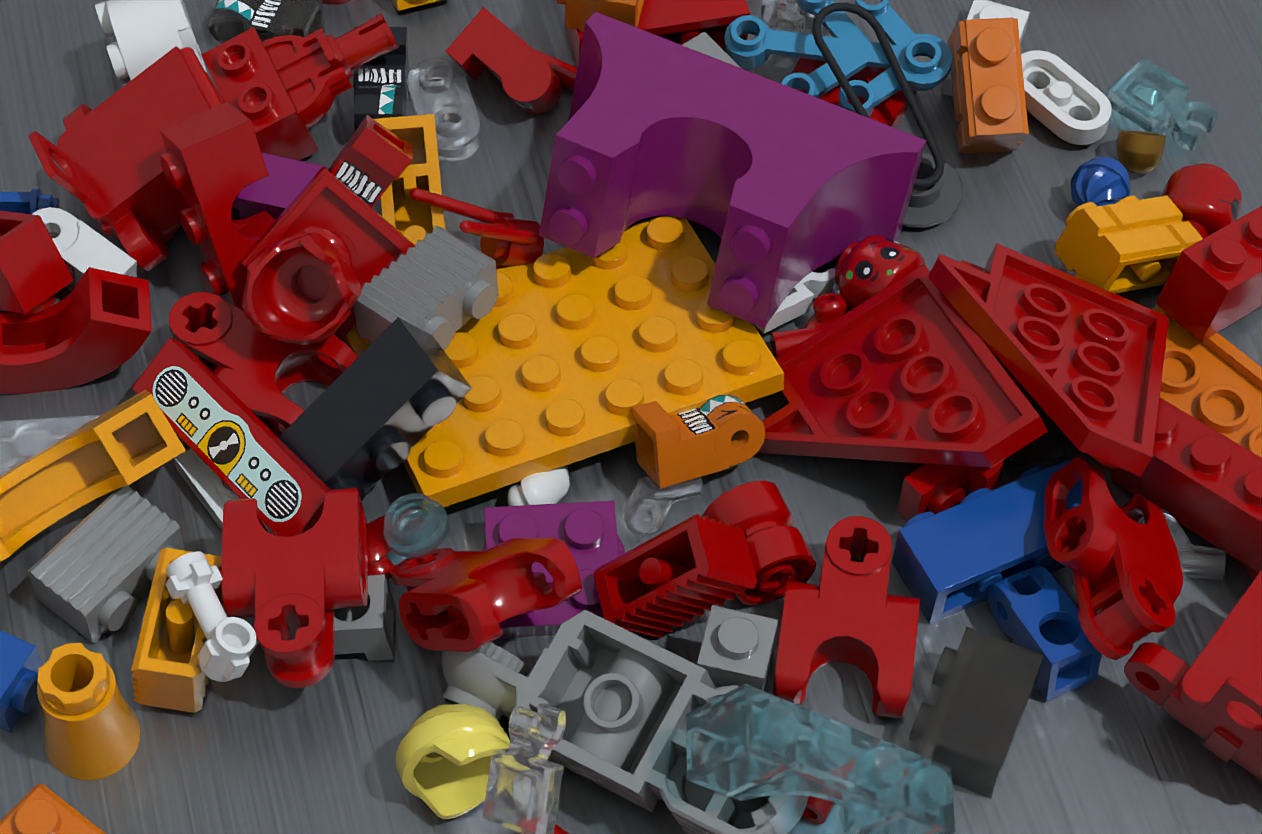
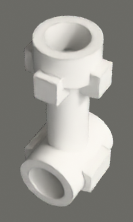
M196 551L178 557L166 569L169 577L166 587L172 599L181 598L183 604H190L207 639L197 656L202 671L207 677L218 682H227L242 677L250 663L249 657L258 644L255 630L247 621L241 618L227 617L214 589L219 587L223 578L216 565H209L204 553Z

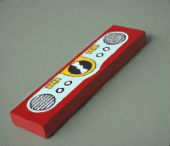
M169 338L132 386V389L137 394L143 390H147L152 394L174 432L240 499L255 498L257 500L258 517L276 536L292 537L312 528L321 517L324 507V494L331 489L184 343Z

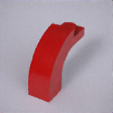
M88 267L73 291L66 298L47 309L33 315L0 313V394H30L67 389L93 381L123 365L140 349L152 332L149 280Z

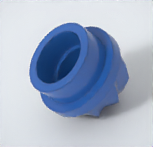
M1096 157L1081 164L1071 178L1072 199L1079 206L1087 202H1094L1097 206L1115 204L1121 199L1130 196L1131 187L1126 168L1119 161L1110 157Z

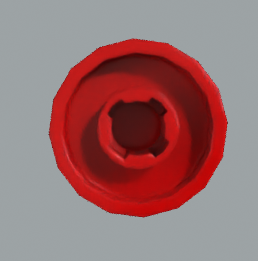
M763 480L736 486L716 498L703 513L702 517L707 516L709 520L715 518L717 522L723 520L726 525L731 523L734 527L739 525L744 531L757 583L754 589L746 588L744 595L736 593L738 599L743 604L752 606L762 605L785 597L787 580L806 583L815 572L816 561L802 533L798 528L792 527L793 516L775 483Z

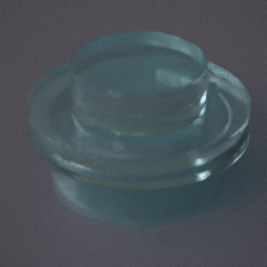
M413 493L400 497L390 505L385 514L383 532L387 544L394 553L403 557H418L433 551L444 541L449 531L450 522L445 509L439 502L431 500L426 495Z

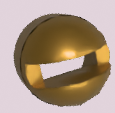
M1119 130L1116 147L1119 161L1126 169L1137 174L1153 170L1163 157L1166 135L1144 131Z

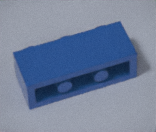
M1070 459L1049 468L1044 465L1032 467L1022 473L1015 482L993 491L988 488L976 490L966 496L958 505L937 514L933 512L918 514L899 529L892 564L912 597L920 598V610L929 625L988 600L987 589L989 585L1030 567L1041 565L1050 573L1066 567L1053 559L1049 553L1044 530L1045 491L1049 479L1053 473L1071 462ZM1082 480L1078 481L1068 493L1066 499L1068 510L1082 503Z

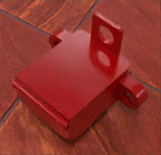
M175 46L92 110L87 105L81 104L64 117L63 124L66 131L60 136L57 147L37 131H34L28 137L46 174L82 201L88 214L99 222L102 230L121 242L130 257L135 259L142 269L150 271L169 257V250L165 242L172 239L182 223L179 211L187 208L181 190L175 191L171 187L162 169L160 155L167 153L159 130L221 105L224 101L203 69L194 50L190 47L180 50ZM53 159H54V160L56 161V163L60 166V168L63 170V172L58 168V166L55 164V162L53 161Z
M1261 570L1192 666L1166 648L1155 643L1144 642L1139 645L1125 664L1124 673L1130 683L1160 705V709L1205 740L1202 746L1226 763L1231 759L1262 782Z

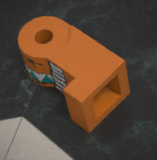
M718 394L699 408L671 416L657 401L632 407L633 419L636 423L635 445L637 463L660 489L743 463L751 459L760 450L765 439L763 422L737 396L731 394Z

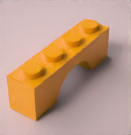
M143 390L0 475V562L10 557L18 548L38 533L78 508L111 491L130 485L186 451L150 392Z

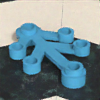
M797 0L798 6L804 12L814 16L817 15L821 8L836 3L834 0ZM855 0L854 5L861 6L873 14L882 26L911 89L917 91L931 90L948 77L952 67V53L942 39L931 34H915L889 5L890 0H881V3L877 5H868L863 0ZM844 11L833 12L822 21V25L832 37L823 36V40L846 79L867 66L887 69L869 83L861 80L849 81L855 94L867 101L863 104V107L868 116H870L875 106L900 91L901 88L880 43L870 42ZM745 15L737 18L727 27L725 32V52L743 69H753L761 66L768 60L770 54L826 61L815 44L813 34L769 29L764 21L755 16ZM752 34L757 37L753 40H743L739 36ZM926 56L932 60L929 62H919L914 57ZM826 63L808 75L804 73L789 74L782 80L781 84L793 89H803L809 95L819 98L839 85V82ZM841 88L838 106L856 113L853 106L847 102L848 98Z

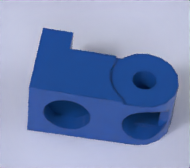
M1035 565L989 585L987 598L994 619L1001 630L1013 639L1012 643L1032 669V683L1045 702L1097 680L1102 654L1097 651L1085 635L1078 618V607L1045 567Z

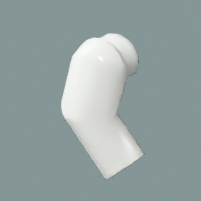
M566 465L548 472L531 474L522 479L521 484L510 487L507 494L509 506L556 504L567 494L570 486Z

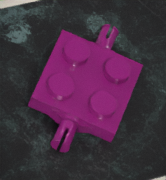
M614 500L484 508L485 543L482 551H486L511 538L558 539L564 541L568 546L578 567L582 583V591L557 606L525 612L500 622L499 626L503 631V635L498 638L556 635L562 623L583 610H587L604 619L593 573L597 568L625 553V547L617 534ZM539 562L532 564L533 572H544L547 582H553V577Z

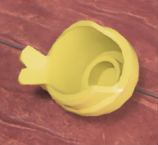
M467 704L438 705L426 711L410 725L398 746L395 756L396 770L405 789L412 795L421 798L441 819H452L466 814L493 795L503 784L508 786L521 802L526 803L537 795L540 788L536 783H540L546 777L545 770L526 761L521 750L517 746L512 745L507 734L494 716L483 708Z

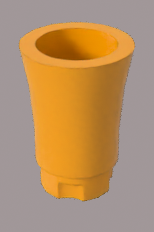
M67 643L54 648L49 660L38 668L37 695L45 722L44 746L47 757L58 771L74 779L97 780L108 777L127 765L136 753L141 736L138 718L124 700L117 686L114 672L101 653L89 651L82 643Z

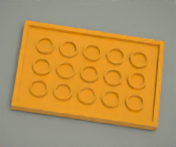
M659 216L629 226L623 232L621 241L595 258L564 247L543 254L535 263L496 269L499 296L494 307L483 318L476 319L473 317L454 333L452 341L444 350L472 389L456 404L453 413L447 419L434 425L410 449L408 457L403 462L427 513L511 485L531 474L548 472L635 442L636 423L633 419L632 407L657 401L671 416L699 408L718 394L735 395L745 404L784 390V372L754 324L707 305L716 264L687 219L674 216ZM356 324L343 338L344 343L358 357L371 345L367 338H361Z

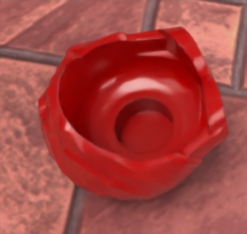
M314 226L298 231L266 247L253 258L247 267L248 273L244 285L242 308L245 311L244 315L251 321V325L256 327L258 332L268 336L269 339L300 345L322 342L333 335L350 315L352 306L361 295V285L353 271L349 250L342 239L333 232Z

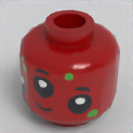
M870 235L860 242L851 243L844 250L837 263L834 278L835 283L839 286L840 295L846 300V306L854 309L923 264L926 266V263L916 250L882 235Z

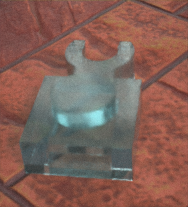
M1145 57L1127 72L1109 90L1108 94L1113 110L1147 132L1156 133L1164 126L1171 131V136L1176 144L1190 151L1197 147L1201 132L1191 125L1198 126L1210 134L1214 130L1219 116L1214 108L1205 103L1187 101L1191 87Z

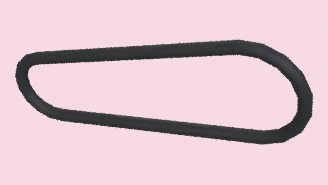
M844 2L832 3L821 8L813 20L812 34L815 44L856 113L868 118L870 117L823 40L821 24L827 15L836 11H847L857 14L873 28L924 139L927 140V146L935 162L934 173L926 179H916L914 187L925 188L934 185L943 175L944 161L882 26L873 14L858 5Z

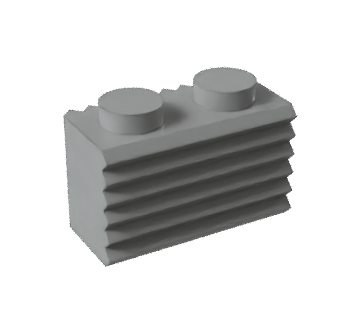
M435 226L432 234L426 233L424 239L418 240L415 247L408 248L406 255L400 254L397 262L391 261L388 269L383 268L379 276L374 275L370 283H364L361 295L354 304L359 335L362 339L367 338L372 344L399 317L431 334L442 349L445 350L458 329L473 317L476 319L483 318L494 307L499 296L496 261L442 227Z
M129 486L116 489L29 569L27 573L36 599L94 643L99 641L103 633L116 631L130 620L136 610L139 599L146 597L149 589H151L160 550L164 548L185 550L181 528L175 520H171L156 505H151L137 491H132Z

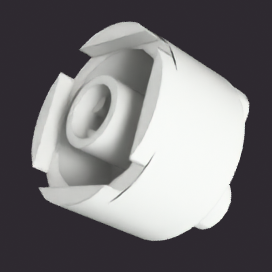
M107 0L95 4L105 37L116 36L117 41L106 46L118 80L130 77V80L134 79L175 46L180 50L185 47L192 48L207 73L183 0Z

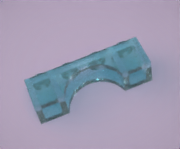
M743 684L686 714L687 781L740 801L772 795H803L835 802L844 807L845 834H953L956 832L953 803L954 789L951 768L748 684Z

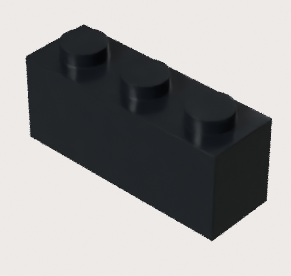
M398 317L278 438L331 490L356 487L361 501H363L365 494L389 470L405 461L410 453V449L434 425L441 423L453 413L456 404L472 387L431 334Z

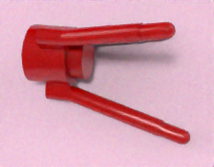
M413 188L409 192L410 198L415 201L481 221L464 220L460 223L459 228L464 233L481 236V252L496 261V269L535 263L543 254L544 238L539 236L540 224L537 221L515 219L512 213L488 210L418 188Z

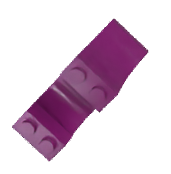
M595 12L585 22L569 120L555 136L539 236L595 258L618 244L626 228L638 220L654 216H674L695 221L711 229L721 238L707 305L765 328L787 295L805 276L825 263L841 257L844 250L851 243L860 242L870 235H882L897 242L927 140Z

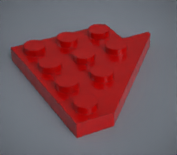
M996 243L986 263L984 272L939 253L928 278L1076 448L1091 455L1102 465L1110 468H1121L1141 477L1153 457L1169 317Z
M923 264L776 358L784 372V390H782V393L789 404L762 421L765 428V439L757 453L992 468L1048 431L1040 415L983 340L928 278L930 271Z

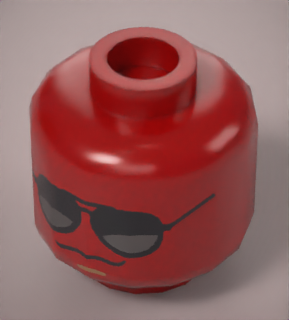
M1206 163L1186 166L1175 171L1167 181L1162 196H1168L1182 212V222L1189 221L1203 239L1236 221L1242 206V193L1236 182L1222 168Z

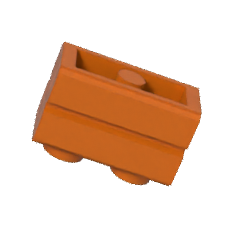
M1018 18L959 21L948 39V47L952 53L951 81L955 121L960 123L956 128L958 153L970 154L1016 150L1021 141L1029 134Z

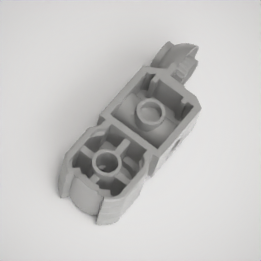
M583 610L561 624L548 649H543L528 677L526 676L530 668L525 662L492 642L470 652L442 650V668L448 684L442 699L447 704H467L483 708L494 716L498 722L502 716L510 718L517 722V732L534 752L650 812H653L659 799L664 800L667 808L686 834H787L804 813L809 798L810 783L826 781L822 761L810 732L800 716L737 685L715 688L706 669L587 610ZM746 769H754L753 774L746 781L732 784L731 779L736 773L741 771L743 777H746Z

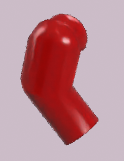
M836 293L819 295L813 302L815 314L810 317L804 328L772 332L770 343L774 358H778L847 313L846 300Z

